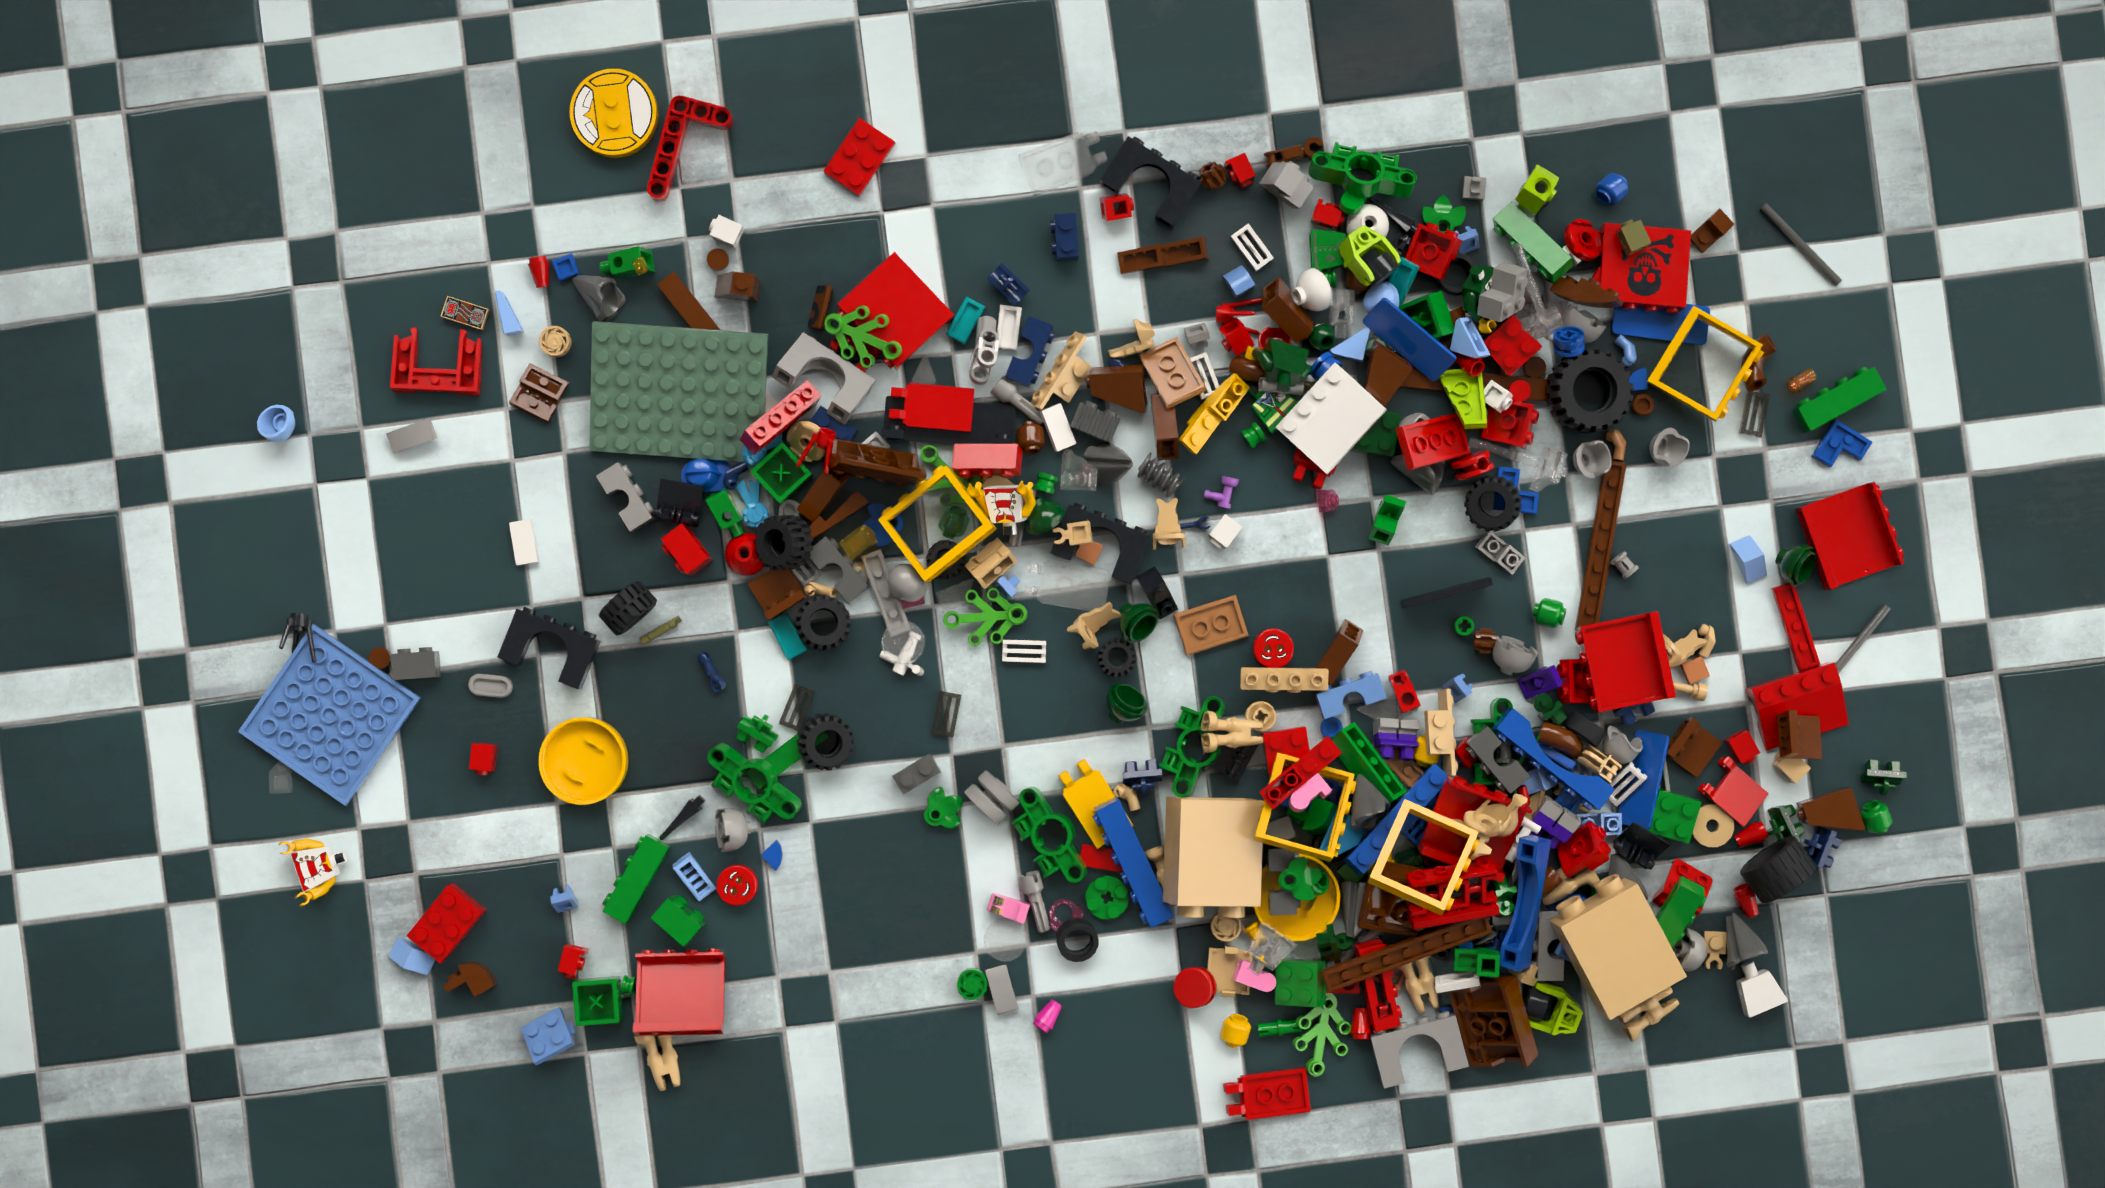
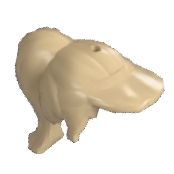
M1515 794L1508 807L1502 803L1488 805L1491 800L1487 799L1476 811L1465 812L1464 822L1469 828L1482 833L1486 837H1506L1515 830L1518 823V808L1527 803L1528 798Z

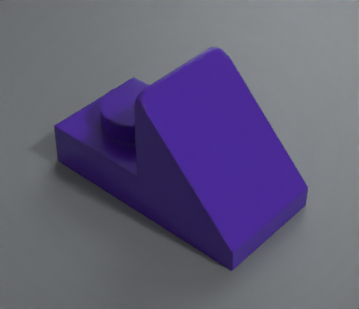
M1554 665L1542 667L1517 679L1525 699L1563 685Z

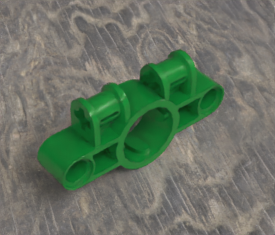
M1335 142L1332 153L1319 151L1313 154L1308 170L1310 177L1315 180L1342 185L1347 193L1355 197L1367 198L1376 193L1406 198L1412 194L1417 180L1415 172L1398 167V154L1392 156L1382 154L1381 151H1377L1376 155L1364 151L1356 152L1357 146L1339 145V142ZM1355 168H1362L1371 172L1375 179L1371 181L1359 180L1350 171Z
M1216 696L1208 697L1200 712L1181 705L1180 709L1182 711L1178 722L1174 726L1185 731L1179 736L1177 750L1165 747L1166 753L1163 761L1158 765V767L1176 773L1172 784V791L1178 797H1190L1195 790L1202 769L1215 763L1220 755L1221 746H1217V749L1209 754L1210 758L1208 760L1197 763L1198 761L1190 758L1189 760L1184 751V746L1189 741L1188 736L1198 731L1202 735L1204 733H1217V731H1202L1201 729L1203 714L1205 711H1210L1209 706L1213 701H1218L1220 704L1219 710L1214 713H1216L1217 719L1222 720L1226 706L1224 701ZM1181 782L1188 784V791L1185 794H1181L1178 791V786Z
M1496 698L1490 704V719H1470L1473 724V735L1483 726H1488L1492 730L1493 726L1503 715V713L1500 714L1497 711V704L1503 701L1506 704V709L1513 708L1511 701L1507 698ZM1515 752V754L1517 755L1515 760H1517L1521 765L1525 759V755H1523L1522 757ZM1473 763L1472 766L1475 767V781H1473V785L1475 783L1493 785V792L1495 790L1500 791L1494 784L1496 779L1491 774L1488 776L1481 769L1480 765L1482 763ZM1514 790L1509 798L1513 799V796L1517 794V790Z
M725 743L717 744L708 752V762L720 771L711 787L718 788L726 794L727 799L735 793L740 800L749 803L750 806L746 813L753 814L761 820L762 825L766 823L773 812L784 819H791L800 811L802 807L801 800L777 782V773L774 767L766 760L759 758L748 760ZM716 751L723 754V759L717 757ZM748 768H756L758 772L766 776L768 786L763 790V794H754L749 788L744 787L742 776ZM786 803H790L793 806L794 811L788 810L786 808Z
M1029 787L1023 789L1019 795V801L1026 813L1011 821L1010 824L1014 825L1021 836V841L1031 836L1034 847L1042 853L1033 859V862L1037 863L1043 872V878L1061 869L1068 881L1072 883L1081 881L1087 875V867L1073 845L1075 827L1072 821L1063 814L1054 813L1038 788ZM1028 791L1035 794V801L1033 803L1028 802L1026 799ZM1051 819L1060 821L1062 828L1068 833L1066 844L1064 845L1063 843L1058 846V850H1051L1045 847L1043 838L1039 837L1041 825L1043 826L1051 821ZM1073 866L1080 869V877L1072 875L1071 869Z

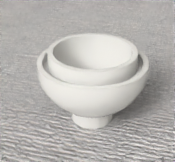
M1364 204L1359 213L1348 215L1346 220L1347 235L1365 225L1366 220H1371L1373 226L1370 229L1385 237L1387 236L1389 221L1381 208L1371 204Z
M1315 268L1307 269L1298 278L1296 288L1292 289V299L1295 304H1302L1309 310H1325L1328 308L1331 300L1330 284L1325 275Z

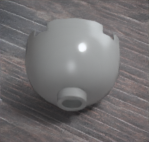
M1570 303L1562 316V327L1575 326L1581 328L1584 331L1583 343L1585 344L1597 340L1606 329V326L1585 309L1584 311H1578L1577 308L1579 306Z
M1497 636L1492 655L1494 662L1501 667L1500 671L1512 675L1513 672L1521 673L1528 670L1535 661L1537 650L1532 646L1529 649L1523 646L1525 642L1508 636H1502L1500 639Z
M717 809L715 819L719 818V823L715 825V834L718 847L722 848L721 852L739 849L747 841L748 834H751L750 821H746L745 816L737 809Z
M1685 927V934L1681 942H1676L1673 948L1683 970L1690 972L1699 968L1707 957V947L1704 938L1698 932Z

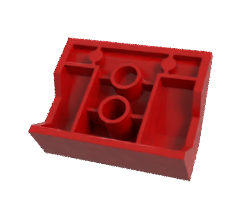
M1835 662L1820 664L1745 689L1753 702L1758 717L1757 727L1765 751L1779 747L1777 715L1787 710H1797V715L1818 716L1820 719V733L1849 724L1842 683Z

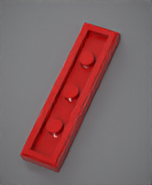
M1787 583L1771 588L1797 670L1801 671L1820 665L1796 586L1794 587Z

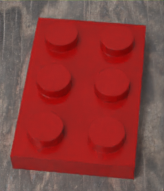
M859 118L823 172L860 197L896 142Z

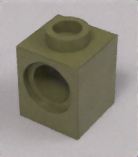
M1631 219L1622 223L1621 228L1616 232L1626 256L1645 249L1651 244L1641 219L1636 222Z

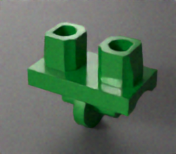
M766 714L762 719L755 715L751 719L745 715L737 725L739 730L736 738L747 742L750 736L757 739L754 748L761 753H764L768 747H771L779 735L771 731L773 726L767 723L769 716Z
M1504 877L1503 882L1494 880L1492 882L1493 885L1486 889L1487 892L1494 891L1496 894L1499 915L1503 917L1509 916L1513 912L1514 904L1511 899L1517 893L1516 887H1509L1507 879Z

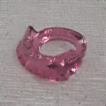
M1067 899L1057 900L1050 908V928L1057 932L1063 924L1062 921L1055 917V909L1058 905H1069L1072 909V918L1083 919L1082 908Z

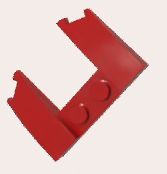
M411 328L412 335L401 340L398 335H394L390 389L393 392L457 393L458 395L480 396L482 371V340L480 338L477 339L476 343L466 337L467 331L460 329L457 370L417 368L418 328Z

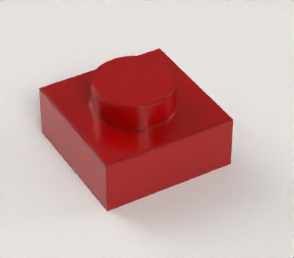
M1469 737L1464 738L1455 749V758L1465 769L1470 768L1478 759L1477 757L1473 759L1466 751L1468 746L1465 742Z

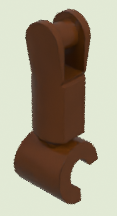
M1311 137L1307 139L1304 147H1301V144L1266 152L1264 153V157H1267L1268 161L1266 166L1269 168L1273 162H1289L1304 159V155L1312 160L1315 152L1311 151L1310 147L1323 148V141L1320 138ZM1281 153L1283 160L1276 161L1275 155Z

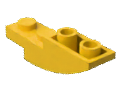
M1236 373L1232 374L1200 405L1187 421L1188 427L1179 438V442L1192 454H1197L1219 423L1227 420L1250 387Z

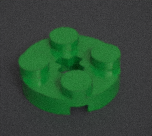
M1110 875L1093 880L1087 887L1085 894L1087 907L1091 913L1098 918L1106 920L1117 918L1125 911L1129 902L1128 891L1123 882ZM1107 891L1111 892L1113 900L1103 903L1104 899L1101 898V895L1106 894Z

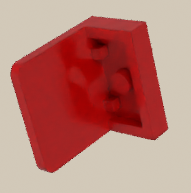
M1675 859L1664 886L1653 895L1651 901L1661 908L1680 876L1703 886L1704 896L1707 898L1713 880L1710 876L1684 861ZM1703 907L1701 909L1697 908L1694 913L1696 914L1695 917L1702 912Z

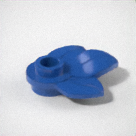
M877 503L868 505V511L872 517L866 520L860 529L867 535L876 536V546H885L892 541V538L878 519L882 517L881 513L888 507ZM898 514L893 518L897 522L894 527L897 532L901 531L903 527V519Z

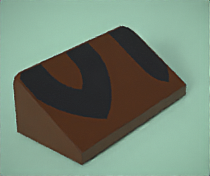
M829 285L817 286L808 322L809 328L824 330V323L833 294V288Z

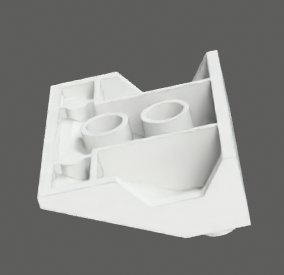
M1334 363L1282 419L1276 428L1328 475L1387 409L1338 364Z

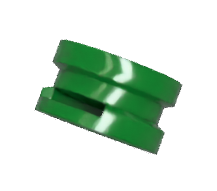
M967 968L959 975L957 981L960 995L969 1000L982 997L988 985L986 975L977 968Z

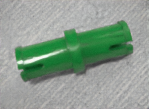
M1276 1019V1022L1257 1023L1259 1038L1272 1035L1283 1037V1034L1302 1033V1029L1297 1026V1019L1286 1021Z

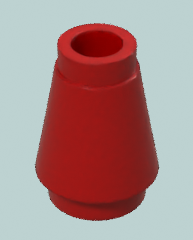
M546 255L529 258L528 267L536 288L549 286V260L547 261Z
M1455 352L1456 363L1468 376L1476 377L1482 373L1484 369L1482 358H1472Z
M1762 821L1752 823L1734 837L1739 847L1764 842L1769 835Z
M1745 883L1735 887L1733 896L1746 914V917L1750 918L1758 915L1756 895L1749 885Z
M1354 1008L1350 1031L1352 1039H1370L1372 1031L1367 1008Z

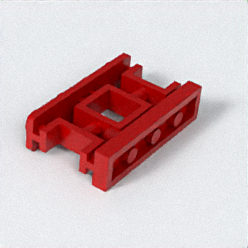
M1479 859L1478 861L1470 862L1467 871L1462 870L1459 878L1463 879L1461 883V897L1453 898L1454 901L1450 910H1445L1442 916L1416 904L1409 905L1407 915L1413 929L1499 915L1496 894L1494 891L1486 892V880L1497 879V867L1492 859ZM1457 864L1445 867L1437 866L1433 869L1415 870L1406 873L1407 887L1441 902L1444 896L1443 888L1448 886ZM1478 877V883L1469 885L1468 878ZM1435 884V891L1426 892V886ZM1478 892L1479 898L1470 900L1469 894Z

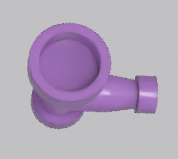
M1222 476L1223 494L1205 490L1204 498L1218 501V506L1230 509L1231 504L1229 502L1232 489L1238 485L1239 479Z

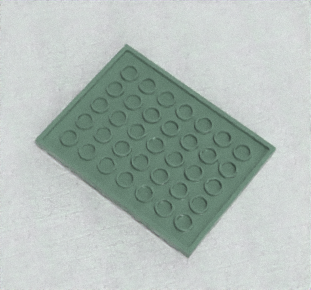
M593 321L589 451L743 462L742 450L744 444L740 441V438L749 426L765 414L768 334Z

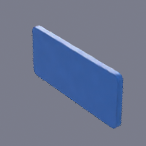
M1382 298L1363 319L1364 325L1432 381H1436L1456 361V356L1387 298Z
M1686 304V308L1679 311L1678 314H1668L1666 310L1659 309L1657 312H1646L1644 308L1636 307V310H1624L1623 306L1614 307L1611 331L1617 335L1672 341L1693 306L1709 315L1710 308ZM1697 319L1683 343L1704 345L1707 341L1708 324Z
M1637 730L1634 738L1638 737L1642 740L1643 748L1632 763L1647 778L1620 803L1618 813H1622V824L1629 826L1634 822L1648 830L1652 824L1669 737L1667 735ZM1631 771L1626 774V778L1632 773ZM1635 776L1623 788L1622 794L1639 778Z

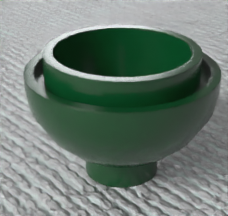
M1039 495L1035 497L1036 505L1030 516L1024 521L1028 534H1043L1057 526L1064 518L1065 510L1059 503L1043 500Z
M1805 544L1796 545L1789 550L1783 548L1777 554L1775 563L1780 566L1781 575L1789 585L1795 587L1803 584L1811 575L1816 564V554L1813 547Z
M1127 603L1119 610L1121 614L1119 621L1120 634L1129 643L1146 639L1157 625L1158 612L1149 604L1137 603L1132 605Z
M1115 684L1108 690L1106 700L1110 710L1109 717L1115 723L1123 724L1124 721L1138 720L1147 712L1148 704L1145 697L1136 688L1127 684Z

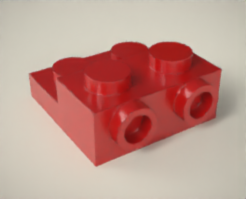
M1427 222L1426 225L1419 223L1405 259L1420 266L1418 271L1443 280L1451 260L1456 258L1462 240L1457 238L1458 233L1446 229L1445 233L1438 231L1440 226Z
M1513 400L1510 407L1500 413L1489 405L1487 428H1483L1481 438L1512 447L1527 449V445H1531L1534 438V432H1531L1532 425L1537 424L1539 419V411H1536L1537 407L1534 404Z
M1580 659L1559 660L1560 664L1557 665L1556 670L1563 685L1557 688V696L1561 699V703H1589L1588 697L1591 694L1590 689L1586 688L1584 682V675H1586L1585 666L1581 665Z
M1589 821L1578 828L1566 843L1561 842L1557 846L1563 873L1568 878L1585 867L1593 871L1609 860L1608 854L1611 852V849L1604 841L1607 835L1601 826L1597 827L1592 821Z

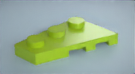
M1462 369L1446 370L1439 377V380L1464 429L1487 428L1482 373L1474 377L1468 376Z

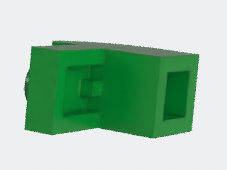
M1385 495L1377 509L1368 539L1389 546L1395 534L1398 520L1405 508L1406 501Z
M1316 797L1313 799L1308 813L1304 811L1297 813L1289 807L1286 815L1293 819L1292 823L1301 826L1302 830L1308 834L1321 835L1327 832L1338 806Z
M1477 947V949L1455 948L1454 971L1476 972L1477 976L1499 977V951Z

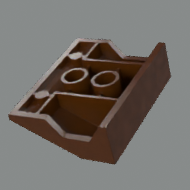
M834 439L829 469L834 473H852L853 476L858 478L868 476L873 477L874 480L879 482L889 480L894 481L895 484L900 486H907V484L916 485L927 477L923 466L916 467L917 454Z
M1377 860L1375 861L1367 877L1358 927L1413 937L1443 926L1438 925L1414 930L1408 920L1407 911H1409V905L1415 904L1368 883ZM1387 861L1381 875L1407 886L1406 873L1427 869ZM1435 884L1426 886V892L1435 891ZM1459 887L1458 892L1455 891V890H1453V892H1454V893H1460L1461 888Z
M1516 976L1481 979L1480 986L1448 991L1470 1067H1494L1505 1061H1519L1523 1067H1528L1538 1056Z

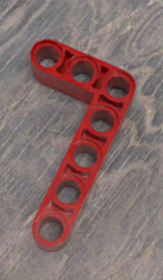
M680 95L672 98L647 185V192L653 200L662 202L669 196L689 121L720 130H727L732 127L734 121L731 112L727 108ZM679 103L686 104V108L682 112L676 111V106ZM699 109H707V114L704 117H697ZM721 114L728 115V119L724 123L717 121L718 116ZM673 124H680L678 132H670V127ZM668 144L675 145V149L672 153L668 154L664 152V149ZM662 165L669 166V171L666 174H659V168ZM656 186H663V192L660 195L653 194V189Z

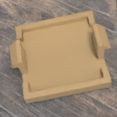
M1209 947L1207 970L1214 976L1217 984L1216 992H1221V997L1234 998L1235 993L1249 995L1250 986L1237 982L1232 977L1239 958L1249 961L1251 963L1250 968H1252L1253 951L1238 950V947Z

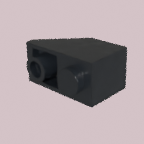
M1155 566L1136 576L1150 604L1157 610L1159 619L1178 610L1165 581Z

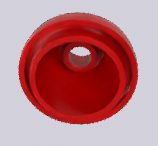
M743 533L735 538H731L726 545L725 561L728 567L736 574L751 576L764 568L763 561H759V554L755 552L756 544H754V539L757 538L755 534ZM742 550H748L749 556L747 558L741 556Z

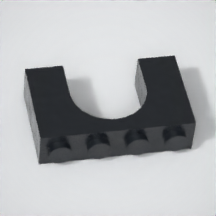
M1128 136L1100 179V184L1118 195L1131 174L1143 167H1153L1160 170L1168 180L1169 193L1155 214V219L1173 229L1201 185L1199 177L1191 171L1186 173L1181 170V165L1174 160L1167 161L1162 158L1163 154L1158 150L1146 148L1143 146L1145 143L1134 136L1132 139Z
M1074 503L1072 506L1069 504L1060 528L1068 530V523L1090 521L1091 529L1104 528L1111 531L1118 539L1120 545V554L1111 577L1132 585L1150 535L1146 534L1148 530L1138 526L1132 529L1127 527V522L1115 518L1114 521L1106 519L1107 515L1095 510L1093 514L1085 511L1087 507ZM1058 532L1055 540H1060L1062 538V534L1060 532ZM1069 540L1062 545L1054 544L1050 554L1071 561L1077 545L1070 546Z
M524 607L523 610L516 609L497 658L517 666L522 665L532 640L543 632H553L563 639L567 647V659L558 682L576 689H582L601 642L596 639L597 635L588 631H584L583 634L575 631L576 626L565 622L563 626L555 623L556 619L548 615H544L543 618L535 615V610Z

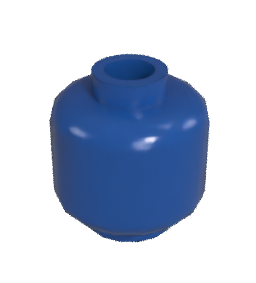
M1616 173L1607 174L1596 186V197L1604 205H1616L1628 193L1626 178Z

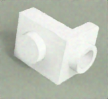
M1491 380L1484 389L1485 403L1500 413L1503 410H1507L1512 404V397L1514 395Z

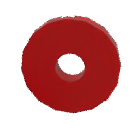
M1576 219L1566 227L1564 240L1568 249L1578 259L1592 261L1602 252L1603 239L1598 229L1594 230L1591 227L1593 224L1589 221Z

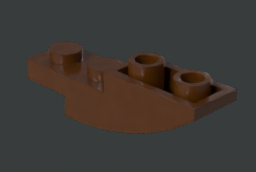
M1568 275L1566 278L1561 276L1555 283H1552L1553 285L1550 288L1554 295L1583 306L1611 308L1620 307L1623 304L1618 298L1619 293L1610 288L1607 291L1600 288L1601 284L1592 278H1589L1587 281L1581 277L1578 282Z

